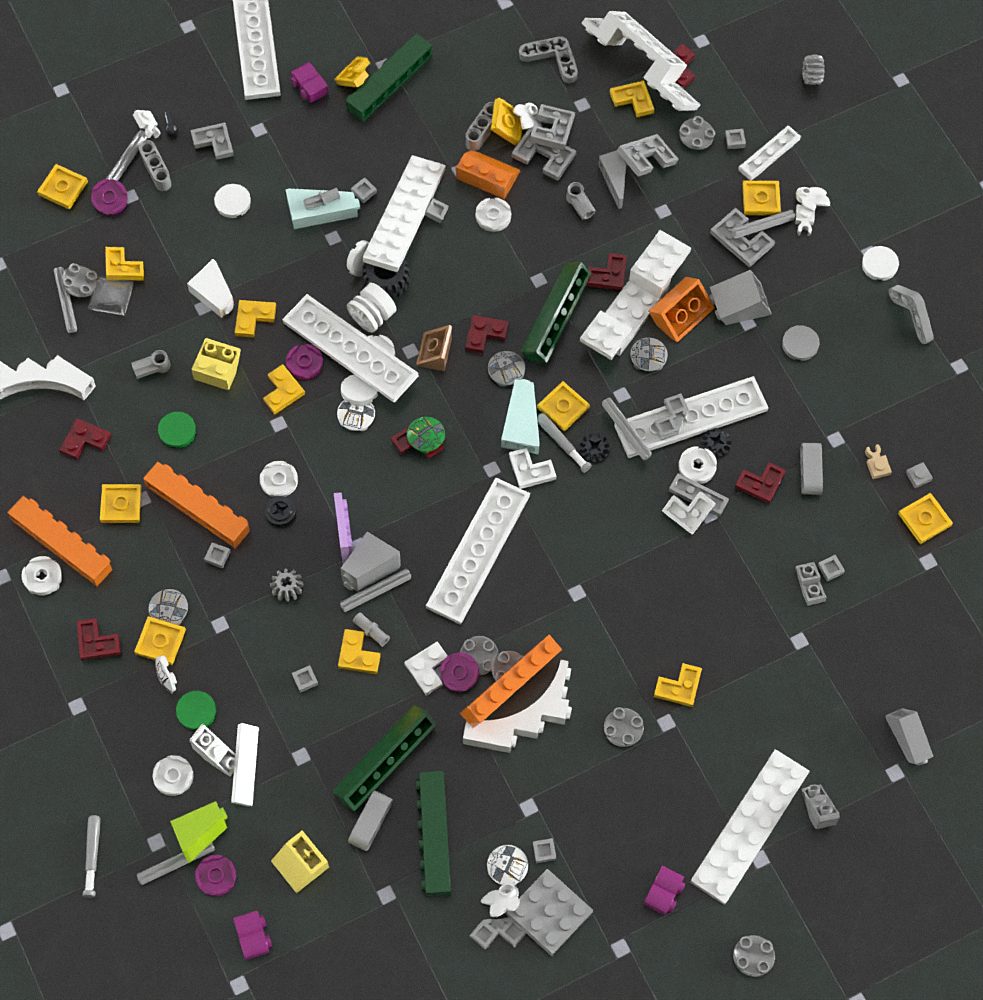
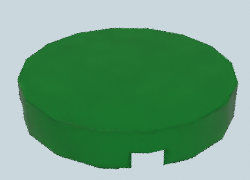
M172 412L165 415L158 425L159 437L168 447H185L195 437L196 425L193 418L183 412Z
M202 691L188 692L181 697L176 706V716L180 724L189 730H198L201 724L206 727L210 726L216 716L215 702L211 696Z

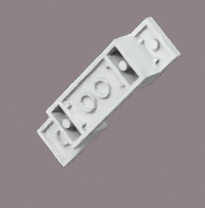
M609 11L604 19L585 18L582 24L586 27L585 30L598 37V41L602 45H623L626 39L634 41V45L638 49L644 50L647 53V57L654 61L644 76V79L648 81L647 84L651 88L657 89L661 97L670 100L673 103L672 106L678 111L698 109L700 104L675 83L687 65L626 12Z
M660 230L631 268L628 283L605 313L600 310L580 337V342L612 360L615 354L621 356L650 316L648 310L661 300L669 290L672 276L691 252V247Z

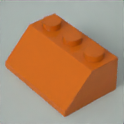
M475 150L464 153L456 167V179L504 200L520 173L519 169Z
M685 277L648 312L655 324L671 339L678 342L715 307L700 280Z

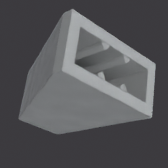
M902 708L885 715L908 762L916 765L927 763V759L932 758L933 754L918 713Z

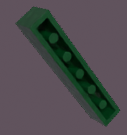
M417 33L412 38H409L401 49H397L389 60L384 61L379 70L374 71L370 78L359 86L357 91L347 97V111L361 122L366 120L432 56V44Z
M582 262L565 263L520 352L531 363H547L591 275V272Z
M414 705L331 792L342 805L355 811L437 725L426 710Z
M444 771L419 772L420 779H416V791L421 792V799H417V811H422V818L418 819V831H423V838L419 839V850L424 851V859H420V869L425 871V879H421L422 892L426 891V898L451 896Z

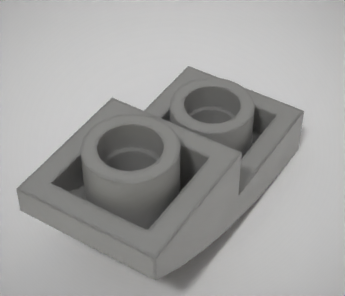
M815 562L796 566L798 580L807 606L826 602V595L820 583L821 577Z

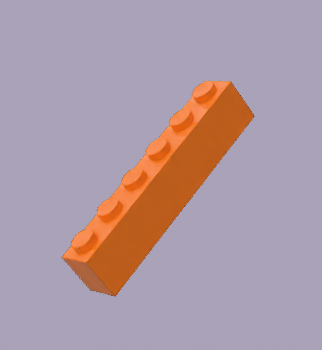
M157 462L143 478L146 487L235 549L250 532L248 521L242 516L237 517L229 507L221 506L213 496L205 495L199 486L189 484L183 475H176L167 464L162 465Z
M23 496L7 512L10 519L97 587L112 571L110 559L104 554L100 556L95 552L96 549L90 543L85 544L82 542V538L76 532H69L67 526L60 520L56 522L49 511L46 509L42 511L38 508L37 502L31 498L28 500Z
M548 635L460 714L472 728L476 727L562 650L561 647Z

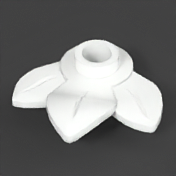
M527 103L515 106L513 113L520 117L523 130L533 128L534 126L542 127L541 121H537L538 108L534 104Z
M800 187L796 191V199L808 210L815 211L816 205L830 206V201L826 196L827 192L824 189Z
M507 883L502 885L499 890L491 891L485 895L481 903L491 905L490 915L492 917L501 916L506 910L514 911L518 908L520 904L518 898L519 891L513 884Z

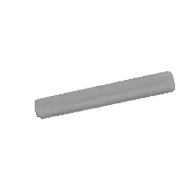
M140 130L106 179L117 181L120 179L139 151L140 143L148 138L145 135V131Z
M788 210L732 228L731 235L736 239L794 220L795 213L793 210Z
M59 267L54 269L66 329L68 333L77 331L70 294L65 291L61 284V275L64 269Z
M611 398L605 399L602 402V406L643 460L650 458L652 452Z
M404 569L341 601L340 606L344 612H347L410 580L411 574L408 569Z
M210 843L192 861L215 850L213 843ZM180 853L138 873V881L143 885L188 862L184 853Z

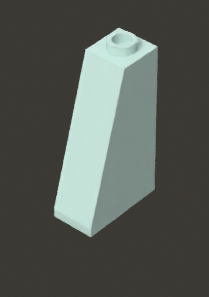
M286 189L294 229L358 217L357 210L360 209L358 198L355 199L353 192L339 191L340 199L328 202L325 206L320 205L308 210L305 208L303 200L318 195L319 192H326L325 190Z
M515 379L501 439V447L512 450L527 448L529 453L538 454L539 433L534 383L526 379Z

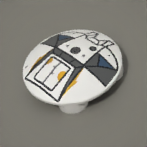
M344 400L338 407L337 416L341 426L353 431H365L374 420L375 409L372 403L360 406L350 404V401Z
M164 655L157 656L155 663L157 676L165 689L172 694L176 690V678L173 672H168L166 657Z
M500 846L488 858V874L498 884L511 883L515 886L527 874V857L522 850L515 846Z

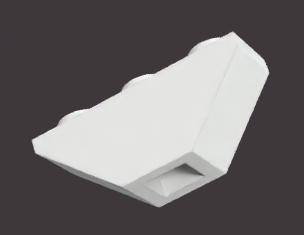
M201 724L190 739L192 748L207 762L226 775L231 776L234 772L235 753L205 725Z

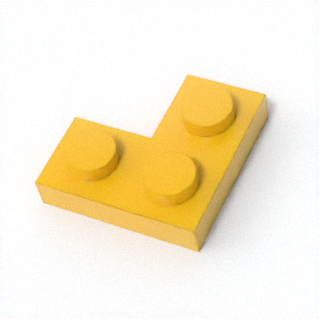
M356 57L334 79L337 85L361 86L369 76L366 72V67L370 64L369 60L365 57Z
M644 81L610 88V95L615 107L632 103L637 117L654 113V107Z
M106 247V280H144L143 262L125 261L124 247Z
M239 300L235 336L254 337L256 321L275 322L276 303Z
M283 364L268 374V378L277 389L265 396L263 400L274 415L305 395L304 389Z
M345 629L338 669L377 674L381 655L380 653L362 651L364 632Z
M683 663L678 681L659 677L654 697L693 707L702 668Z

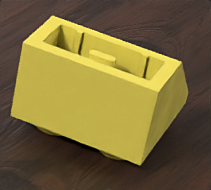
M205 338L192 367L194 380L229 391L236 375L241 349Z
M303 831L289 840L271 861L296 893L329 868L328 861Z

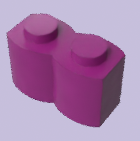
M310 62L291 71V83L295 88H299L304 100L307 99L312 103L328 94L326 82Z
M662 866L643 905L666 916L667 912L672 913L677 903L674 901L676 893L681 895L685 883L682 882L684 876Z
M257 910L233 918L245 960L270 953L269 947H272L269 934H264L263 927H266L264 915L259 916Z

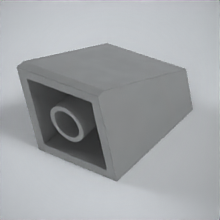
M751 270L710 287L712 292L710 299L713 305L716 304L717 307L715 314L718 320H722L725 325L772 314L761 282Z
M367 532L341 567L343 585L349 590L354 589L360 592L398 570L401 566L400 551Z

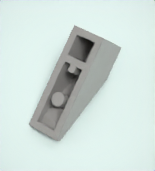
M616 150L599 156L598 166L618 209H620L623 204L627 163Z

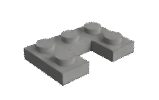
M541 104L537 121L550 123L553 126L552 129L534 126L529 142L564 150L574 121L575 112Z
M529 128L512 152V158L527 165L537 152L549 158V161L543 168V174L558 181L575 157L576 150L568 146L561 150L529 142L533 128Z
M658 134L621 145L617 149V152L637 176L650 173L654 168L646 159L647 157L653 156L663 168L675 165L679 160Z
M735 208L710 230V234L743 263L751 267L775 245V241L763 231L757 234L751 241H748L744 236L736 239L733 238L731 235L732 228L747 224L749 220Z

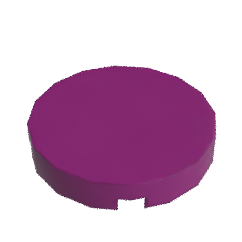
M104 179L93 187L91 201L95 209L100 213L116 215L126 207L128 194L124 185L119 181Z
M310 344L297 345L286 356V366L293 377L300 380H308L316 377L321 372L323 357L315 346Z
M463 652L447 656L440 668L442 682L450 690L456 692H464L473 688L478 682L480 675L477 661L471 655Z
M211 855L204 858L195 871V880L199 889L204 894L212 897L228 893L234 887L237 879L233 863L221 855Z

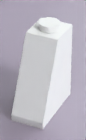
M212 259L187 284L192 295L222 318L225 314L231 312L234 302L216 261Z

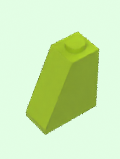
M216 801L170 821L188 863L195 859L227 828L224 821L228 819L223 807L219 809Z

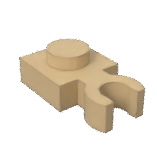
M878 444L875 446L876 452H871L870 448L867 447L865 454L871 459H868L866 463L872 479L891 475L892 471L886 455L880 456V446Z

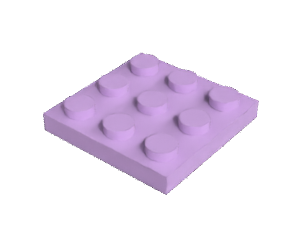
M341 492L334 493L342 562L344 564L353 552L347 501L342 499Z

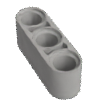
M495 102L485 104L467 130V149L479 150L492 132L493 114L489 113H493Z
M150 140L142 141L139 145L142 161L155 187L160 191H167L171 187L169 172L155 144Z
M801 443V492L805 495H822L821 443Z
M374 790L349 837L348 843L367 852L392 805L393 799Z

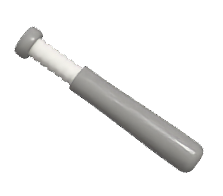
M545 413L539 414L537 416L539 425L578 463L583 473L587 472L592 465L578 454L576 448Z
M91 815L88 818L86 888L82 895L88 898L95 897V891H93L94 872H96L101 822L100 817L97 815Z

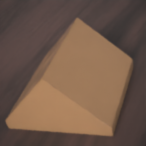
M447 325L424 332L416 363L417 366L445 371L452 341V326Z

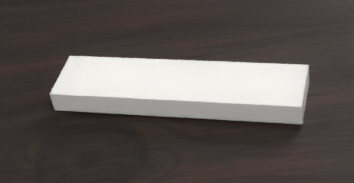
M790 126L785 127L740 165L738 170L752 181L796 144L801 136Z
M243 723L238 724L231 803L248 807L252 806L259 727Z

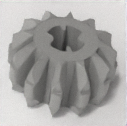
M808 55L805 57L802 68L805 84L815 85L822 83L825 72L822 56Z
M287 568L284 570L285 573H281L278 570V576H272L273 582L270 584V588L273 589V596L278 595V600L280 601L284 597L286 602H289V597L296 600V594H301V588L304 586L303 582L300 581L302 579L301 575H296L294 569L290 573H288Z

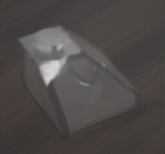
M97 276L88 309L125 315L134 283L126 280H106V277Z

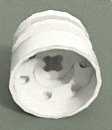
M369 283L360 292V296H355L347 304V310L358 325L366 331L373 333L383 324V320H387L396 312V306L391 297L381 287L374 283Z

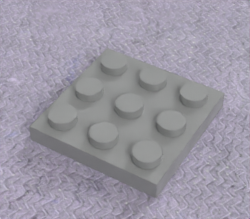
M547 869L519 898L520 904L518 908L514 911L507 910L506 915L552 956L592 914L593 909Z

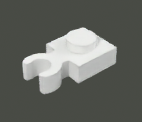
M136 110L133 116L139 127L145 129V135L150 138L153 134L155 138H158L160 131L156 127L158 124L150 111Z
M803 205L796 206L795 224H800L797 234L801 235V231L805 229L808 232L807 236H810L812 231L811 225L814 224L815 211L808 210Z

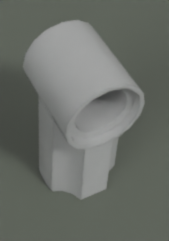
M578 182L569 184L566 195L567 201L573 205L581 219L586 220L590 218L596 210L585 195L583 186Z
M157 350L151 356L131 363L137 379L156 372L165 373L171 367L168 355L163 350Z

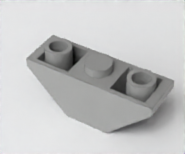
M810 785L802 788L809 819L815 829L836 825L840 814L822 785Z

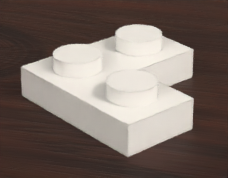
M527 448L509 452V458L520 489L556 480L551 460L532 464Z
M702 492L696 495L689 506L674 495L662 512L689 533L694 534L716 503Z
M438 642L404 662V665L426 696L443 686V683L433 670L442 664L447 657V654Z

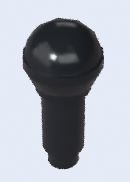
M166 112L165 131L168 135L173 136L177 133L178 128L173 123L171 114Z

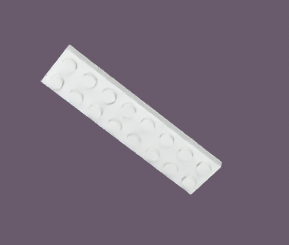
M233 0L245 100L281 96L268 0Z
M411 156L363 255V262L398 272L441 181L446 165Z
M308 294L282 319L285 325L392 402H395L418 377V372Z
M754 376L684 399L689 410L677 435L660 440L653 425L654 421L669 416L665 406L628 418L627 420L651 451L707 432L708 430L768 411V406ZM615 423V429L628 458L639 455Z
M495 478L426 604V609L460 625L462 624L527 503L530 493Z
M775 749L690 883L725 905L810 771Z

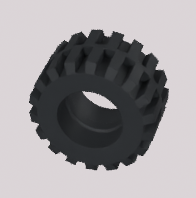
M404 259L398 272L365 262L363 264L364 287L369 283H374L381 287L393 300L397 299V295L402 296L403 291L407 290L409 270L408 264ZM383 271L395 274L393 278L387 280L377 277Z

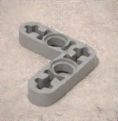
M555 37L520 46L519 58L522 61L530 62L555 56L563 81L573 83L577 80L578 70L569 42L565 37ZM545 46L548 48V51L541 52L539 48ZM562 57H568L570 61L564 63L560 59ZM568 68H569L570 74H573L572 76H569V74H567V69H568Z
M900 285L890 288L889 295L895 304L910 309L920 342L927 344L933 341L934 336L922 296L918 292Z

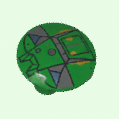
M420 417L409 425L407 439L413 448L425 454L437 449L443 443L445 430L438 420L432 417Z

